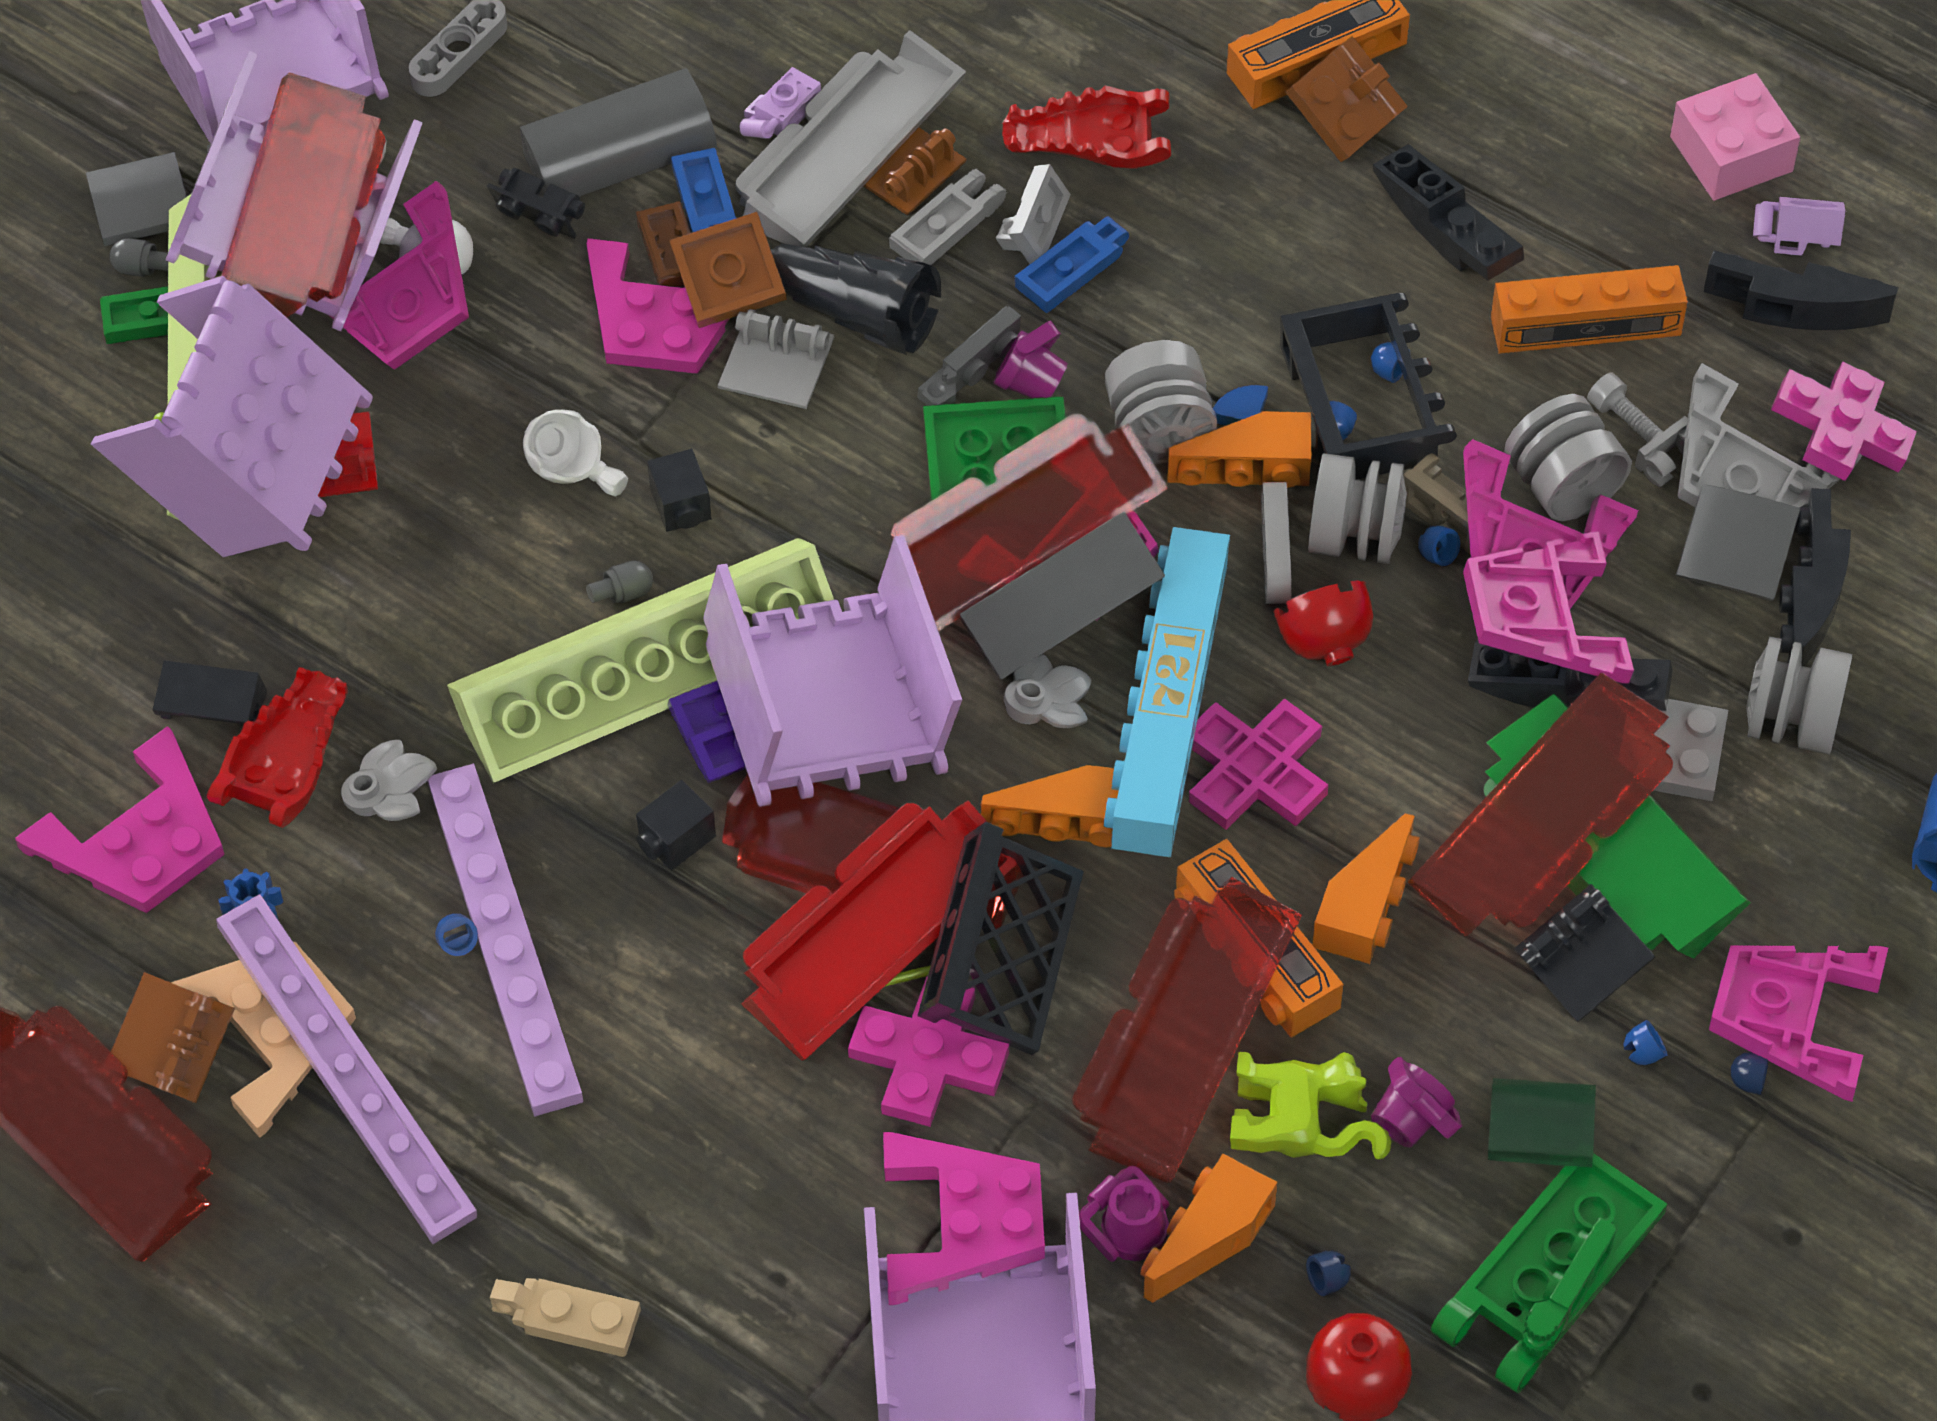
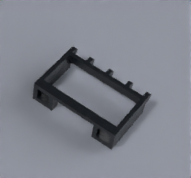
M1394 293L1280 316V347L1291 380L1300 379L1316 425L1315 450L1319 462L1321 463L1323 453L1353 457L1355 460L1356 480L1366 478L1373 460L1380 461L1379 475L1390 473L1392 463L1403 464L1404 470L1412 469L1431 453L1438 457V445L1450 443L1457 437L1453 425L1444 424L1436 426L1432 412L1443 409L1445 401L1443 395L1439 392L1424 394L1419 378L1429 375L1433 368L1428 358H1411L1406 343L1416 341L1420 337V332L1414 323L1400 325L1396 313L1404 311L1409 306L1407 296L1404 293ZM1388 333L1422 429L1344 444L1311 348Z

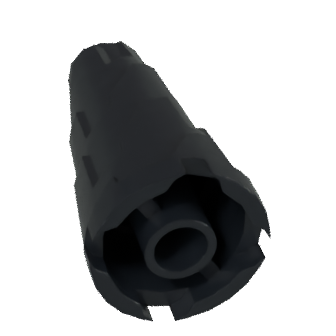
M781 244L774 249H770L785 293L793 297L792 300L796 303L834 318L836 324L865 335L864 338L905 355H907L906 352L913 354L928 337L938 314V309L928 307L930 295L941 298V278L937 268L933 265L896 257L893 260L859 251L849 254L819 246L811 249Z

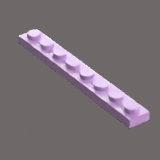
M473 763L432 775L427 780L428 787L471 921L475 924L478 931L477 940L534 1117L582 1103V1091L475 765Z
M259 894L217 918L218 929L431 1243L435 1244L476 1219L477 1211L262 896Z

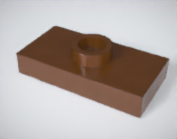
M680 201L637 211V224L658 285L670 287L684 285L669 241L691 233Z

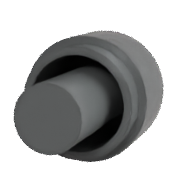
M124 238L117 241L110 250L111 265L121 274L145 277L146 275L151 276L154 270L168 271V261L165 260L168 253L157 251L156 245L151 244L149 241Z
M628 561L610 567L608 571L603 573V580L586 585V591L592 603L610 598L613 603H625L646 595L652 587L653 575L646 564L640 561Z

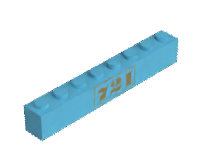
M1173 527L1169 546L1160 545L1157 563L1165 577L1162 578V581L1159 580L1152 584L1149 608L1156 609L1155 616L1146 615L1142 644H1149L1148 651H1138L1135 668V679L1141 680L1140 687L1131 686L1127 715L1134 716L1133 724L1124 723L1121 733L1119 751L1126 753L1125 761L1116 760L1113 772L1112 789L1119 790L1117 799L1108 797L1105 811L1104 827L1113 828L1111 849L1171 857L1227 571L1230 535Z

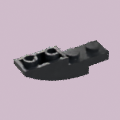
M1407 144L1373 164V172L1405 217L1438 253L1460 272L1471 267L1489 281L1524 260L1523 245L1467 203L1465 187L1411 145Z
M1714 250L1708 265L1703 292L1746 304L1743 319L1792 329L1847 330L1889 323L1899 287L1808 262L1804 275L1789 272L1784 268L1764 265L1744 259L1738 255H1729Z
M1811 488L1807 507H1799L1797 534L1805 535V546H1800L1798 566H1793L1789 585L1781 584L1779 612L1787 613V624H1782L1780 639H1782L1780 653L1788 654L1789 663L1794 642L1801 643V666H1805L1813 657L1827 634L1837 609L1848 566L1851 530L1832 528L1831 489Z
M1475 641L1468 683L1470 687L1489 695L1535 708L1555 694L1576 716L1620 720L1622 709L1667 711L1673 669L1671 660L1631 658L1634 671L1630 682L1620 683L1483 645L1479 641Z

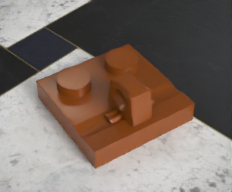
M1353 36L1345 40L1285 91L1340 162L1354 154L1408 107L1387 81L1390 75L1380 63L1375 65Z
M757 212L669 240L699 328L738 316L739 312L747 313L749 309L757 310L787 300Z

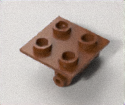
M918 127L863 187L908 216L966 162V158L953 150L956 138L950 130L944 128L941 131L935 130L928 134Z
M144 972L105 1067L196 1103L235 1008Z

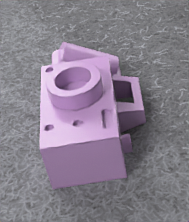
M792 67L765 95H759L744 110V117L746 119H743L740 124L741 134L747 137L770 138L773 133L778 136L789 124H799L805 118L807 104L821 91V83Z
M1779 197V202L1763 201L1755 206L1753 237L1761 242L1775 243L1774 253L1802 256L1808 243L1821 244L1825 248H1829L1830 245L1841 246L1845 218L1844 203ZM1774 211L1777 212L1775 234L1772 233ZM1780 241L1798 242V246H1780Z

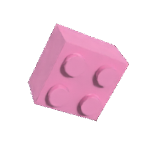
M1756 73L1676 102L1670 137L1713 201L1793 172L1800 136Z

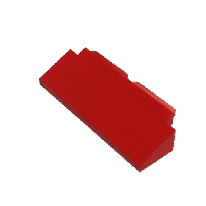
M969 800L957 806L943 820L939 818L930 806L922 810L915 803L903 805L837 865L835 876L841 884L831 893L824 886L813 887L744 950L743 961L749 968L744 974L759 988L745 999L741 1005L801 1061L807 1059L938 938L964 837L987 821ZM1001 853L998 867L1004 877L1017 865V862L1014 858Z

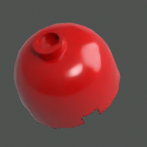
M1350 581L1353 588L1350 591L1340 592L1338 584H1333L1297 596L1286 602L1287 613L1279 608L1275 609L1274 614L1287 646L1296 655L1307 660L1325 659L1326 666L1339 665L1353 659L1354 654L1352 650L1363 644L1372 631L1373 610L1365 581Z
M1347 1313L1330 1320L1317 1332L1307 1355L1306 1381L1315 1402L1323 1409L1326 1406L1331 1411L1339 1413V1418L1345 1421H1375L1390 1415L1398 1407V1402L1404 1398L1411 1384V1353L1402 1333L1386 1319L1369 1313Z

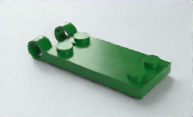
M1582 1145L1456 1295L1446 1303L1434 1320L1430 1331L1451 1347H1455L1466 1336L1479 1314L1519 1341L1499 1365L1495 1378L1514 1392H1521L1533 1378L1541 1362L1547 1356L1543 1354L1542 1357H1535L1524 1351L1525 1348L1522 1347L1521 1338L1526 1328L1524 1327L1525 1320L1534 1303L1546 1301L1542 1298L1543 1293L1553 1274L1557 1270L1563 1274L1567 1271L1572 1262L1567 1256L1579 1232L1583 1230L1590 1233L1599 1217L1616 1225L1615 1228H1617L1611 1254L1551 1350L1664 1216L1668 1204ZM1515 1307L1520 1310L1521 1314L1515 1317L1507 1309Z

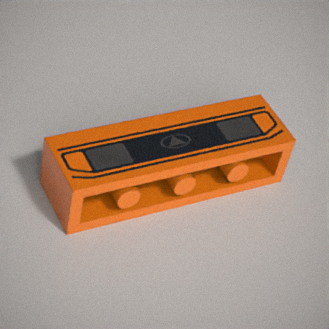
M1331 0L1329 2H1322L1308 11L1291 18L1281 19L1270 27L1251 35H1243L1236 41L1228 44L1227 74L1252 109H1256L1286 96L1285 91L1351 36H1353L1370 59L1406 45L1410 14L1399 0Z
M1679 265L1495 283L1491 320L1498 353L1500 354L1681 336L1688 301Z
M1228 839L1221 841L1177 867V883L1174 895L1180 908L1187 915L1194 914L1203 926V933L1210 946L1217 952L1221 950L1232 963L1231 966L1235 977L1244 988L1248 989L1251 987L1261 999V1007L1266 1017L1272 1024L1276 1026L1280 1024L1292 1038L1341 1009L1342 981Z

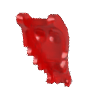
M1105 85L1098 91L1087 87L1082 95L1077 97L1071 91L1065 92L1061 99L1051 97L1045 107L1035 106L1030 110H1022L1018 108L1017 104H1013L1010 106L1003 122V141L1005 147L1014 153L1050 152L1078 157L1116 168H1139L1160 163L1170 158L1171 142L1164 137L1152 139L1151 117L1166 112L1169 109V92L1164 89L1133 92Z
M299 667L293 684L289 689H286L284 696L275 695L268 706L262 705L256 721H246L240 734L233 737L219 774L208 790V800L225 806L232 798L270 811V824L280 828L290 824L307 806L316 788L334 719L344 704L348 693L347 683L338 677H328L321 671H310Z

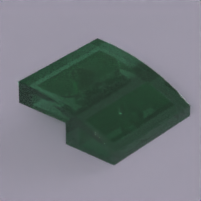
M1493 1078L1488 1160L1592 1168L1596 1085Z

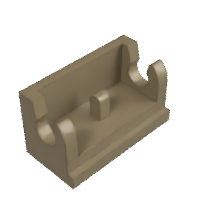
M1431 453L1413 469H1409L1403 474L1407 492L1406 507L1431 526H1444L1455 530L1460 537V547L1470 554L1466 490L1441 473L1442 469L1436 465L1440 458Z

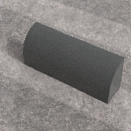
M687 68L520 127L524 157L534 176L544 181L545 184L542 188L544 194L551 183L580 197L672 163V156L717 147L714 128L706 104Z
M1123 511L962 612L960 620L993 671L1000 679H1003L1165 577V574Z

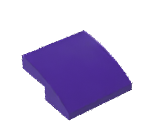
M718 681L669 699L667 705L690 753L708 783L746 769Z

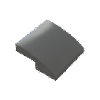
M175 152L86 172L104 246L115 244L124 238L137 239L169 231V209L187 197Z
M1703 484L1675 576L1720 590L1727 588L1771 602L1774 600L1800 508L1744 492Z

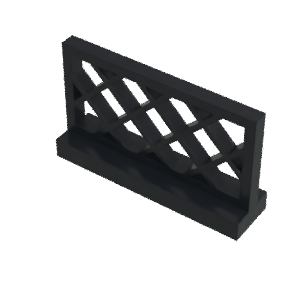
M984 822L964 837L918 1017L933 1023L944 1019L993 1040L1008 1043L1010 1047L1027 1054L1034 1055L1039 1052L1084 871L1002 837V828ZM1001 853L1016 860L1024 876L1023 878L1007 885L998 867ZM1046 873L1066 880L1062 898L1051 903L1038 878ZM1028 883L1040 909L1023 916L1011 890ZM994 884L996 890L991 892L992 886ZM1000 896L1013 922L995 929L986 909L989 900ZM1060 906L1059 912H1058V915H1057V913H1056V911H1055V908H1057V907ZM1044 914L1053 932L1050 944L1040 948L1027 922ZM1016 927L1029 954L1012 961L999 935ZM982 928L985 935L979 937ZM988 941L1001 967L984 975L974 955L977 945ZM1048 951V955H1047V959H1046L1043 953H1045V952ZM1032 959L1042 979L1039 989L1028 993L1015 967ZM1005 973L1018 999L1000 1006L987 980ZM969 974L971 975V977H972V979H973V980L970 981V982H968ZM975 986L989 1010V1013L981 1017L961 1010L965 991ZM1037 996L1036 1003L1034 1004L1032 998ZM1021 1004L1030 1021L1027 1036L1012 1030L1004 1014L1005 1011ZM993 1018L995 1023H992L988 1020Z

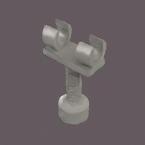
M1613 372L1607 373L1593 385L1588 393L1587 400L1601 413L1613 410L1648 442L1638 450L1635 467L1640 472L1644 471V474L1651 483L1659 487L1663 486L1673 478L1670 472L1676 469L1674 462L1666 453L1677 446L1683 455L1688 418L1684 416L1663 432L1625 397L1627 385Z

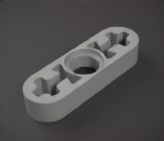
M473 0L410 61V80L412 88L416 93L427 97L444 93L504 35L508 25L505 6L500 0ZM454 41H466L470 44L462 52H452L447 49V46Z
M1262 482L1261 513L1266 604H1286L1287 601L1291 600L1287 483Z

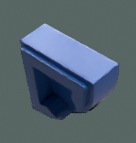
M1249 385L1226 393L1213 407L1217 424L1227 426L1263 412L1268 397V386Z

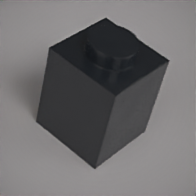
M692 448L647 461L650 489L666 532L680 528H692L701 522L712 520L709 491Z
M682 780L636 814L639 836L636 838L638 845L651 860L655 861L659 858L671 871L716 837L714 811Z

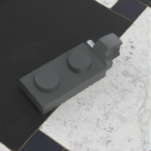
M1005 306L943 359L942 368L918 388L917 398L926 406L955 404L956 393L966 384L973 386L978 383L993 361L998 357L1005 358L1009 348L1019 334L1021 315L1010 306Z

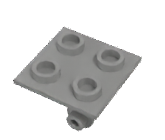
M749 309L747 313L739 312L735 328L740 331L718 383V388L807 409L835 338L834 334L822 331L821 325H815V327L796 323L795 319L791 318L788 319L787 323H783L782 316L776 315L773 320H770V316L757 314L752 309Z

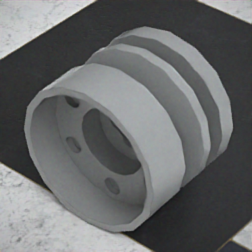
M1171 340L1142 343L1124 351L1111 362L1106 370L1105 386L1110 406L1115 412V425L1119 431L1121 448L1128 457L1143 463H1167L1169 447L1217 429V418L1212 408L1211 396L1206 390V378L1201 359L1193 347L1180 341Z
M1577 394L1558 396L1541 404L1519 422L1505 442L1504 453L1511 455L1510 464L1517 470L1524 483L1531 485L1530 490L1551 519L1558 521L1577 519L1589 513L1592 501L1600 494L1611 498L1624 484L1630 474L1632 460L1612 432L1604 430L1605 425L1594 412L1586 398Z
M1323 453L1315 491L1308 553L1340 557L1347 537L1357 538L1358 560H1366L1369 541L1375 540L1379 541L1377 563L1389 564L1391 554L1401 538L1407 499L1403 476L1404 465L1392 463L1388 484L1378 483L1380 461L1373 460L1366 480L1362 481L1356 480L1355 460L1353 457Z
M1769 637L1768 645L1759 660L1756 661L1746 705L1749 726L1747 737L1760 739L1764 718L1776 721L1772 743H1780L1789 723L1798 725V748L1830 755L1853 654L1820 648L1812 667L1808 668L1801 666V643L1794 642L1790 661L1785 663L1777 661L1782 639Z

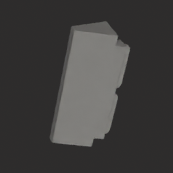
M910 30L904 35L899 55L894 61L878 49L873 55L867 52L856 53L807 104L805 117L809 122L804 127L795 123L787 125L739 175L735 188L741 195L739 204L745 206L743 216L757 212L766 236L784 244L807 247L964 79L966 71Z

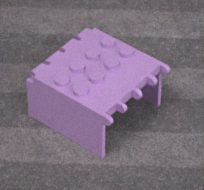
M141 0L149 33L158 49L161 63L210 143H212L249 51L258 55L234 114L262 125L263 128L260 136L267 138L266 135L271 133V130L279 131L295 124L298 125L301 131L310 128L308 119L339 108L342 114L351 112V102L374 93L379 100L389 97L387 87L380 77L365 8L360 0H281L278 3L275 0H261L240 8L239 18L235 19L230 12L198 24L199 33L194 34L191 28L180 31L161 0Z
M249 51L165 260L174 264L179 255L209 266L205 277L213 279L219 270L251 283L252 287L259 293L263 288L296 302L293 312L301 316L305 306L334 317L332 328L341 332L348 312L375 257L422 122L413 120L388 177L357 165L354 174L346 171L349 161L316 147L311 156L303 154L306 143L275 130H271L268 139L260 136L263 128L262 125L234 114L258 55Z
M220 276L160 295L157 303L198 339L194 346L196 352L191 353L178 381L177 387L179 390L173 392L161 419L162 422L159 419H154L94 437L91 445L222 557L285 541L298 550H308L312 538L303 531L310 514L317 517L324 514L327 505L318 497L325 477L331 479L339 478L343 467L334 459V456L342 439L349 442L355 441L359 430L350 422L356 406L368 408L373 396L249 283L240 286L233 281H228L224 276Z
M904 535L894 537L878 586L879 594L872 593L844 598V612H842L838 600L799 605V619H796L791 607L753 613V627H750L748 619L743 613L728 565H717L703 616L708 631L706 647L757 803L760 807L771 804L770 790L797 786L800 797L805 799L813 797L812 783L844 778L846 787L850 791L860 788V774L890 769L894 782L905 781L907 778L905 766L931 762L936 775L948 772V762L944 748L961 705L962 697Z
M1066 1193V1245L1045 1246V1259L984 1278L979 1273L950 1281L949 1289L940 1292L938 1287L918 1291L908 1295V1302L898 1305H889L887 1257L878 1258L875 1207L864 1208L878 1421H1095L1096 1385L1077 1193Z

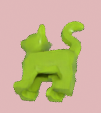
M1238 1052L1236 1072L1237 1076H1239L1238 1096L1250 1101H1269L1270 1113L1267 1116L1258 1117L1253 1116L1248 1109H1235L1231 1123V1149L1260 1153L1278 1151L1292 1158L1314 1154L1332 1157L1344 1155L1359 1140L1368 1139L1371 1141L1372 1151L1376 1159H1384L1390 1152L1391 1139L1389 1133L1375 1122L1363 1120L1349 1124L1335 1138L1326 1137L1321 1133L1318 1112L1320 1101H1326L1359 1112H1367V1102L1362 1098V1089L1366 1087L1367 1080L1361 1077V1071L1356 1066L1354 1057L1349 1053H1340L1334 1059L1316 1065L1297 1060L1272 1064H1256L1250 1053Z

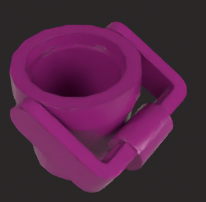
M1051 320L1029 334L1023 330L1019 332L1000 367L997 369L993 384L1004 390L1008 388L1032 399L1048 398L1053 395L1068 363L1050 351L1061 335Z
M1401 1056L1391 1062L1388 1067L1391 1083L1371 1114L1372 1121L1386 1129L1393 1141L1408 1148L1412 1147L1432 1126L1447 1139L1454 1135L1462 1127L1458 1111L1453 1107L1455 1099L1446 1087L1422 1068L1407 1063Z
M1127 1167L1121 1170L1115 1177L1108 1175L1087 1196L1088 1203L1079 1211L1080 1230L1102 1255L1111 1262H1114L1118 1257L1129 1261L1146 1260L1154 1247L1161 1250L1167 1241L1169 1221L1165 1210L1170 1206L1169 1202L1138 1167ZM1107 1206L1103 1213L1100 1231L1090 1218L1097 1211H1102Z

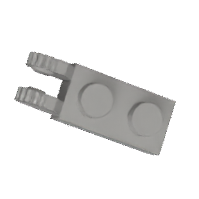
M972 169L968 175L962 177L957 183L948 185L892 233L891 237H889L890 248L903 258L932 265L983 221L985 217L992 215L1001 206L1006 197V189L998 184H993L992 187L974 200V195L981 190L986 177L979 170Z

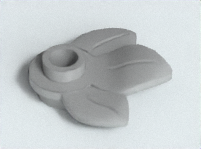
M1043 654L1013 672L1014 681L1007 686L1004 693L1006 711L1013 720L1022 724H1035L1042 719L1057 728H1073L1087 723L1088 718L1085 712L1077 704L1087 694L1091 685V678L1086 673L1071 666L1061 665L1053 668L1049 659Z
M390 740L381 743L364 756L360 770L350 775L343 783L341 788L343 802L347 808L360 816L377 814L388 821L410 818L420 813L418 801L412 793L435 773L437 766L432 760L416 753L404 754V746L401 740Z

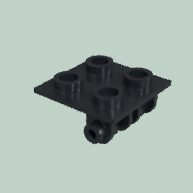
M1592 884L1514 948L1577 1022L1581 1021L1656 958L1609 905L1610 903L1597 888L1595 889Z

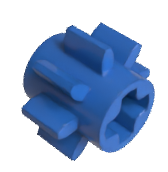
M243 869L242 874L236 876L232 881H224L228 896L218 899L222 915L260 894L278 919L274 906L280 905L284 901L280 887H272L273 884L269 872H265L260 876L257 873L249 872L248 869Z

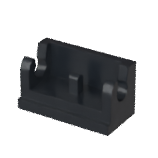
M164 660L153 712L155 715H161L163 719H171L173 715L237 723L243 726L246 721L254 722L258 718L260 708L263 705L264 699H266L267 688L257 672Z

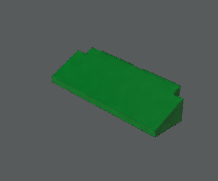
M1551 695L1486 742L1502 760L1485 771L1490 777L1484 786L1485 796L1542 859L1554 863L1563 857L1569 863L1570 867L1565 871L1564 881L1576 896L1592 884L1595 889L1597 888L1610 903L1609 905L1647 948L1653 950L1666 938L1678 952L1694 959L1751 903L1557 695Z

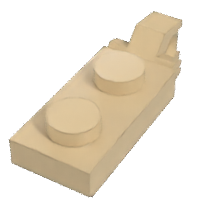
M526 1278L524 1285L496 1279L490 1295L492 1311L513 1316V1324L524 1328L525 1334L622 1357L627 1354L641 1311L640 1302L543 1279Z

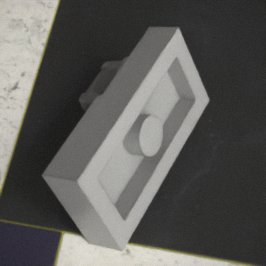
M1050 164L1034 166L1021 198L1022 202L1017 215L1003 219V224L996 236V240L1003 250L1021 251L1029 264L1049 250L1071 195Z

